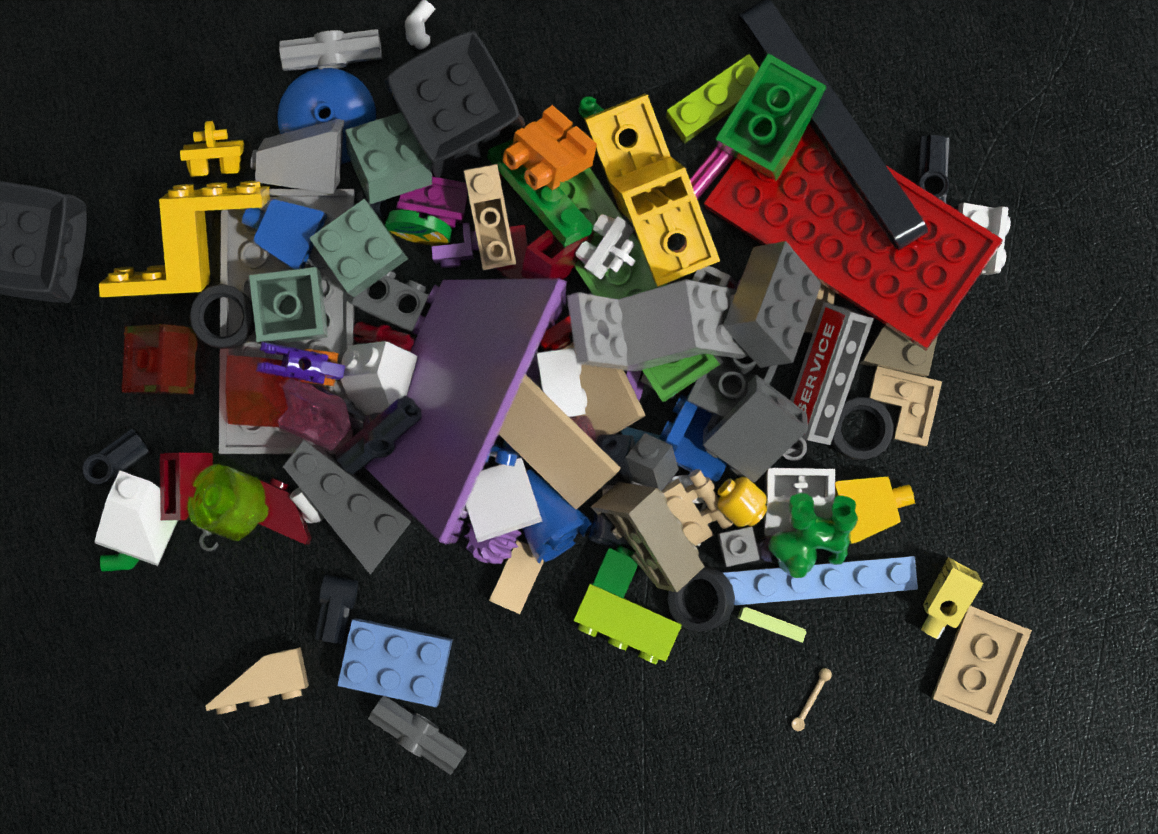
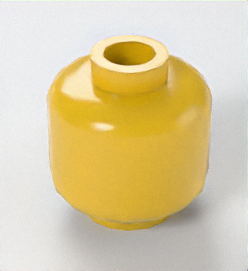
M740 477L734 481L728 479L717 492L720 495L717 508L738 527L755 525L763 518L767 511L766 494L747 477Z

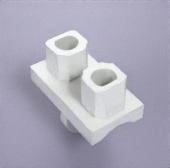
M601 214L594 224L593 230L604 238L597 248L587 241L583 242L575 255L585 264V268L602 280L609 268L617 272L623 262L633 266L635 260L628 254L635 244L628 240L634 228L628 225L625 220L619 216L614 219Z

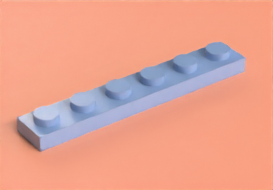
M915 556L843 562L840 565H833L831 563L816 564L803 578H794L781 568L723 573L732 584L735 595L734 605L918 590Z

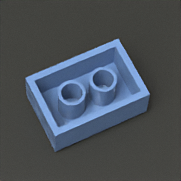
M357 618L352 619L338 686L437 707L453 639Z

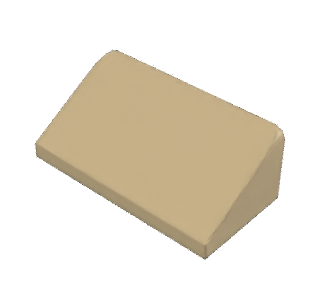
M517 540L516 544L518 547L512 549V557L508 558L489 601L520 614L544 560L542 558L541 562L537 563L529 545Z

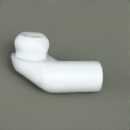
M421 0L405 21L407 41L410 45H414L420 50L426 48L430 43V36L425 33L424 23L435 10L426 0Z
M300 487L291 493L290 499L302 511V517L307 523H317L324 519Z

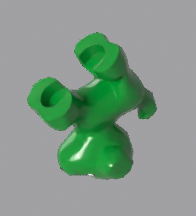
M806 493L792 495L788 509L791 513V525L796 531L777 532L768 542V549L775 555L781 569L794 578L805 577L817 560L816 549L832 552L833 554L828 558L831 564H842L848 555L847 548L851 540V532L858 522L855 501L850 497L838 495L835 497L832 505V517L826 519L814 513V500Z

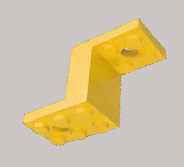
M642 94L584 118L592 140L597 143L596 151L617 206L633 225L655 285L659 287L719 262L720 259L686 169L670 156L648 95ZM627 128L633 129L636 133L635 142L627 147L620 145L619 134L621 131ZM674 233H681L685 238L683 247L677 251L669 250L667 246L668 238Z
M260 181L240 182V186H236V188H227V183L206 184L207 187L200 190H194L192 184L173 186V189L168 190V193L159 199L165 265L149 266L147 271L134 272V267L115 268L114 273L108 274L99 283L100 297L202 292L211 281L205 211L263 208L270 200L269 186H260Z

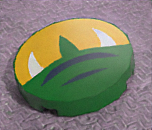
M400 209L391 211L386 219L385 227L387 230L402 239L428 246L447 245L450 242L452 229L446 222L434 216H428L426 220L420 218L419 213H416L417 211Z

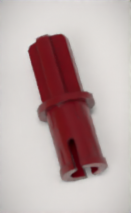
M360 321L353 329V334L362 336L353 337L355 342L367 344L387 341L408 352H411L412 346L415 343L414 338L410 337L409 334L394 331L388 325H381L379 327Z

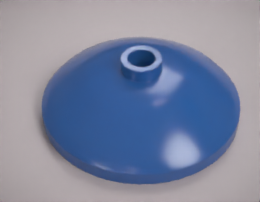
M333 68L312 70L295 79L284 92L278 108L280 134L335 119L344 120L341 165L350 162L346 149L345 130L377 120L375 103L366 86L352 74ZM323 108L331 110L330 116L326 119L319 117V112Z

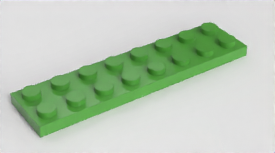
M590 167L571 179L560 182L559 187L589 220L593 228L601 214L614 219L619 216L625 220ZM595 232L590 244L597 248L604 237ZM633 232L628 240L635 244L628 254L635 260L633 266L623 262L617 272L609 268L601 280L589 272L580 259L575 264V268L594 296L618 300L667 285V283L659 287L655 285L640 243ZM703 353L643 369L642 371L660 399L665 402L720 364L714 355Z

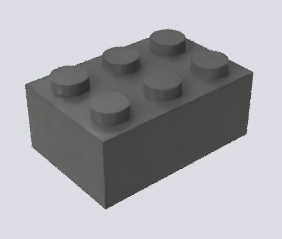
M786 241L753 247L723 327L760 368L793 363L822 283Z

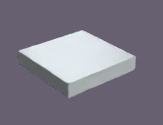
M522 458L516 459L515 466L501 464L480 472L466 503L478 543L542 522Z

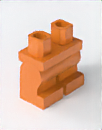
M552 105L543 111L542 118L537 122H531L524 129L520 128L515 132L513 144L504 150L503 162L511 170L524 165L527 168L524 178L532 189L537 190L546 185L553 191L560 186V182L571 179L593 165L597 143L577 126L572 128L573 122Z

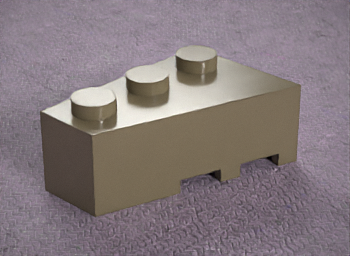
M883 324L859 364L871 367L879 366L927 377L930 373L937 337L927 351Z
M624 482L616 483L591 506L597 515L601 512L605 513L615 526L611 532L617 539L623 536L636 551L631 556L657 588L678 592L704 568L698 557V549L685 536L682 531L683 525L681 521L670 511L666 504L667 498L662 491L655 487Z

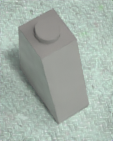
M335 119L265 138L258 150H253L251 157V169L256 170L255 181L334 194L340 182L344 120Z

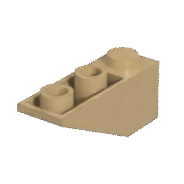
M497 163L464 169L483 270L516 264Z
M301 647L263 656L206 705V710L216 709L217 715L236 711V704L249 701L250 707L270 703L269 696L281 694L282 700L301 696V689L309 686Z

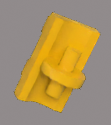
M205 121V131L193 132L194 142L206 141V143L187 144L183 146V150H180L181 161L186 160L191 177L209 174V158H219L221 174L238 173L240 170L244 142L243 140L216 142V140L228 139L227 129L215 130L213 121Z

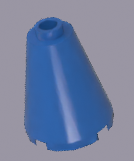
M527 470L526 472L542 522L524 527L522 530L537 563H540L542 558L547 562L575 545L573 539L580 532L584 537L591 529L592 523L588 517L578 509L573 508L533 470Z

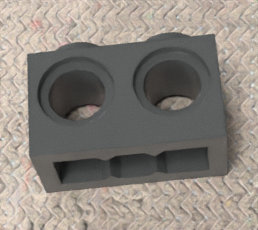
M391 271L375 282L386 285L387 290L383 298L378 300L370 298L369 289L371 286L354 297L351 303L354 307L413 333L419 317L423 316L426 310L429 295L424 293L426 290L425 286L409 279L407 284L401 283L394 279L396 273ZM406 296L414 297L417 301V306L411 313H403L399 310V303Z

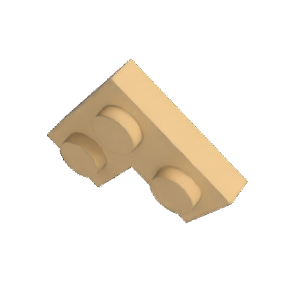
M877 366L869 398L900 407L893 439L924 447L927 446L942 382Z

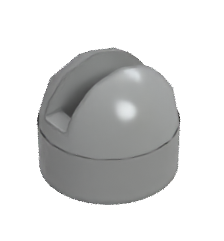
M800 438L795 442L800 443L801 448L791 446L783 456L788 460L802 458L807 450L804 438Z

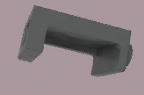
M757 375L747 384L748 394L714 428L707 425L703 429V446L706 451L714 458L720 457L730 465L731 469L738 476H745L753 483L808 431L807 413Z

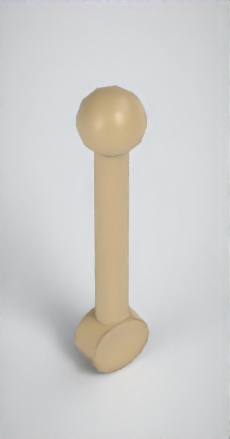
M823 668L820 670L819 680L799 717L792 720L791 726L795 731L804 729V719L825 681L830 680L832 677L829 669Z

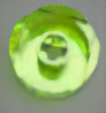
M219 464L211 465L199 474L193 484L194 487H197L194 498L189 497L188 513L194 525L233 541H239L247 536L268 515V506L265 504V491L259 479L232 467Z

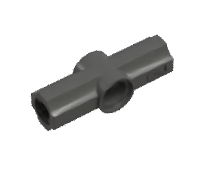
M383 696L368 718L372 723L397 738L396 741L402 747L416 756L425 757L450 775L467 752L463 746H460L453 739L441 733L439 728L430 720L416 712L413 714L390 697Z

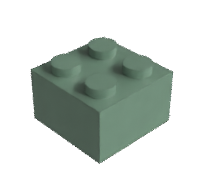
M402 112L345 130L347 154L369 204L432 185L431 160L419 145Z
M365 199L309 238L347 293L352 297L360 294L408 259Z
M317 267L249 275L257 343L261 344L262 341L278 344L328 338L321 271Z

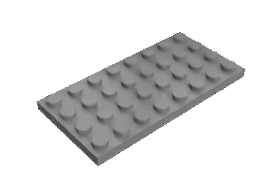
M269 189L270 200L263 208L259 209L266 212L270 201L276 199L320 210L327 215L324 228L355 206V190L336 189L334 194L304 189ZM247 208L221 210L220 284L234 286L246 294L252 302L249 275L293 269L253 242L257 229L242 223V218ZM314 246L305 268L317 267L321 271L328 338L278 343L277 345L305 350L306 348L339 353L338 364L342 365V358L348 346L354 345V306L351 304L354 297L347 293ZM222 297L220 298V336L225 337L232 335L239 329L242 324L243 314L241 307L236 301L231 298ZM255 328L248 340L238 347L220 349L219 454H292L306 435L330 454H336V451L353 438V429L344 423H336L333 421L332 415L316 404L311 403L312 394L320 385L300 382V379L256 371L257 364L262 362L281 366L283 356L267 354L261 351V344L257 343ZM299 360L298 365L301 369L303 366V361ZM341 379L335 380L334 387L326 386L327 389L342 399L348 398Z

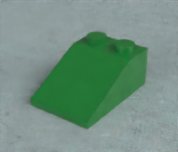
M768 53L718 134L716 141L719 148L777 181L827 88L826 85Z

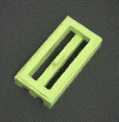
M745 606L741 607L737 617L802 643L806 635V629Z

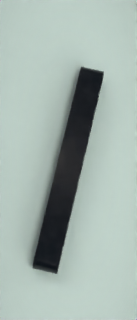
M761 0L740 13L738 18L743 29L764 59L769 53L826 85L827 88L809 124L897 250H901L928 233V228L919 212L770 0Z

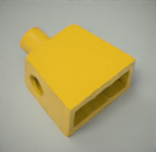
M889 477L835 482V497L838 495L847 496L856 503L855 511L858 516V522L851 532L849 544L857 543L901 522L897 508L915 504L911 486L905 485L892 489Z

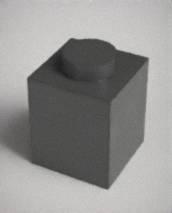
M644 433L626 456L632 480L642 486L658 488L660 491L666 487L679 470L673 446Z

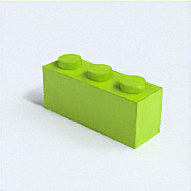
M750 54L667 110L666 118L684 144L734 110L759 70L758 65Z
M591 583L574 618L575 622L580 623L577 628L578 630L593 637H596L597 632L610 637L608 640L609 644L625 651L628 645L640 650L638 657L653 664H657L659 659L666 662L682 626L674 620L605 591Z

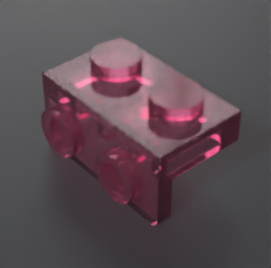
M292 378L283 386L288 410L278 420L279 427L328 450H333L351 429L346 402L336 395L330 396L317 390L311 384L301 383Z

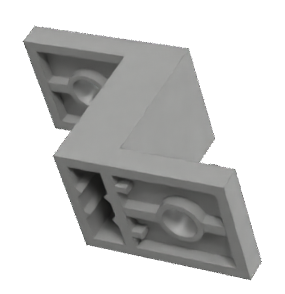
M684 280L618 300L583 293L569 295L567 297L577 364L636 372L703 353L738 359L749 356L748 353L723 327L737 290Z

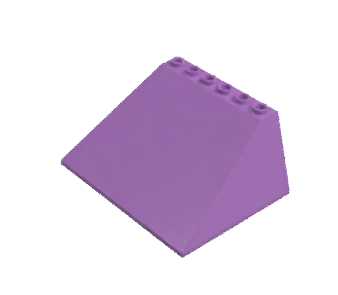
M560 279L443 280L440 287L434 285L428 297L427 303L431 307L427 316L421 315L416 323L413 333L418 336L410 353L418 357L407 396L414 399L416 405L421 409L422 418L394 441V451L387 457L374 458L365 468L439 541L445 544L456 543L459 539L465 522L460 518H467L469 515L468 511L464 510V507L546 328L550 329L555 325V320L560 317L566 304L565 281Z

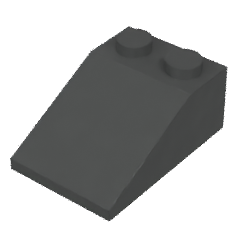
M714 355L720 365L696 381L687 402L724 418L748 394L747 384L755 375L770 384L778 365L760 368L750 356L738 359Z

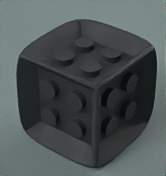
M474 30L452 37L402 64L385 78V85L393 95L400 113L402 112L419 145L431 160L432 171L436 178L456 172L488 155L490 148L513 139L517 130L525 128L524 119L518 112L517 105L504 78Z
M0 181V294L48 302H71L78 282L86 235V205L82 200L73 195H64L45 188Z

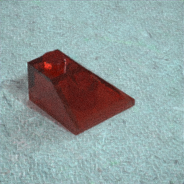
M228 355L225 386L228 424L295 429L299 379L256 371L258 363L268 362L281 366L282 360Z

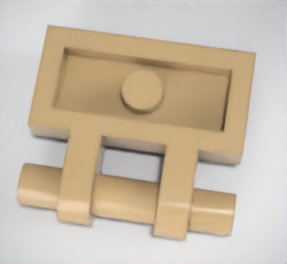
M695 469L689 474L693 484L687 488H684L680 480L676 479L662 490L667 498V506L672 514L681 521L683 525L682 531L695 546L714 535L708 526L712 521H717L722 529H726L733 524L717 508L719 498L713 491L715 486L709 477L703 475L700 469ZM698 497H702L708 506L701 512L693 502Z

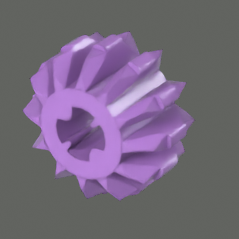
M467 523L470 531L464 538L469 541L466 549L473 554L474 558L485 563L501 564L504 559L512 557L511 550L518 547L515 543L516 538L522 533L515 530L478 543L472 523Z

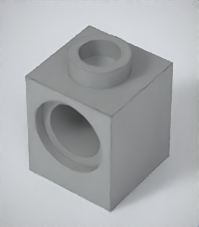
M752 527L717 534L724 566L728 567L759 560Z

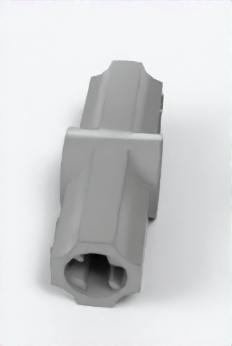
M378 29L351 33L336 30L324 31L310 38L279 41L280 57L284 71L318 67V69H339L346 67L347 63L382 59Z

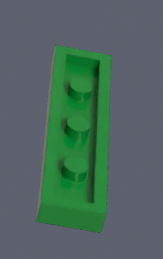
M514 138L488 150L487 159L492 164L497 163L500 174L564 247L591 235L593 225L560 187L552 191L545 185L534 190L526 183L524 176L527 168L524 165L511 170L504 164V150L513 144Z

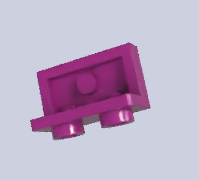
M432 177V185L401 194L399 201H397L396 209L417 211L416 213H419L420 218L434 216L446 222L451 228H454L455 223L463 224L469 195L467 184L465 182Z

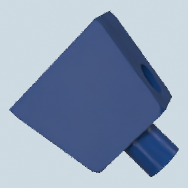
M272 199L266 212L259 208H247L243 215L242 223L257 229L253 239L257 246L293 270L305 268L314 248V244L309 238L323 228L327 215L320 210Z

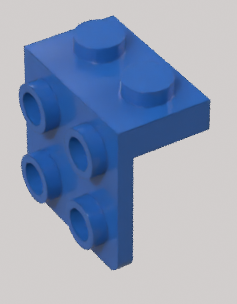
M692 387L687 396L680 395L672 411L677 416L673 423L667 421L659 439L673 446L678 466L689 472L700 469L705 477L711 479L712 483H717L728 463L720 457L714 458L703 446V429L707 426L712 413L687 402L693 390Z

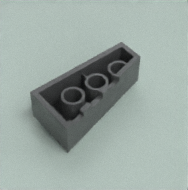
M307 435L283 466L369 574L374 571L412 521L410 513L357 473L351 474L344 471L336 457Z

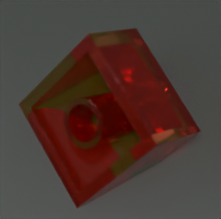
M166 324L125 326L122 392L171 395L194 394L197 339L192 327Z

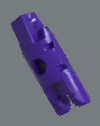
M261 341V351L267 354L282 355L283 359L281 366L268 362L258 363L256 370L258 372L318 384H324L325 378L343 379L345 365L328 362L329 355ZM299 360L303 361L304 370L299 367Z

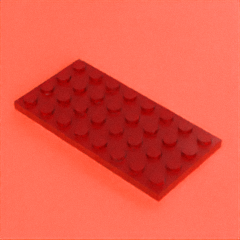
M809 123L777 181L736 158L705 201V208L762 245L786 241L823 285L925 351H927L1003 241L1002 238L886 166L919 212L928 228V233L901 250H897Z

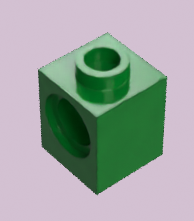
M617 545L615 550L608 548L593 585L624 598L638 567V563L631 556L635 552L620 545Z

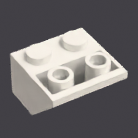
M769 468L764 473V493L767 496V511L764 515V535L773 536L777 532L796 531L791 525V513L788 508L791 496L798 493H806L813 498L814 513L817 516L826 519L832 517V505L835 499V469Z

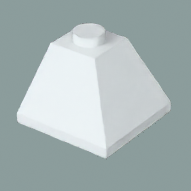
M119 471L105 502L95 544L158 566L178 520L161 521L159 487L150 481Z

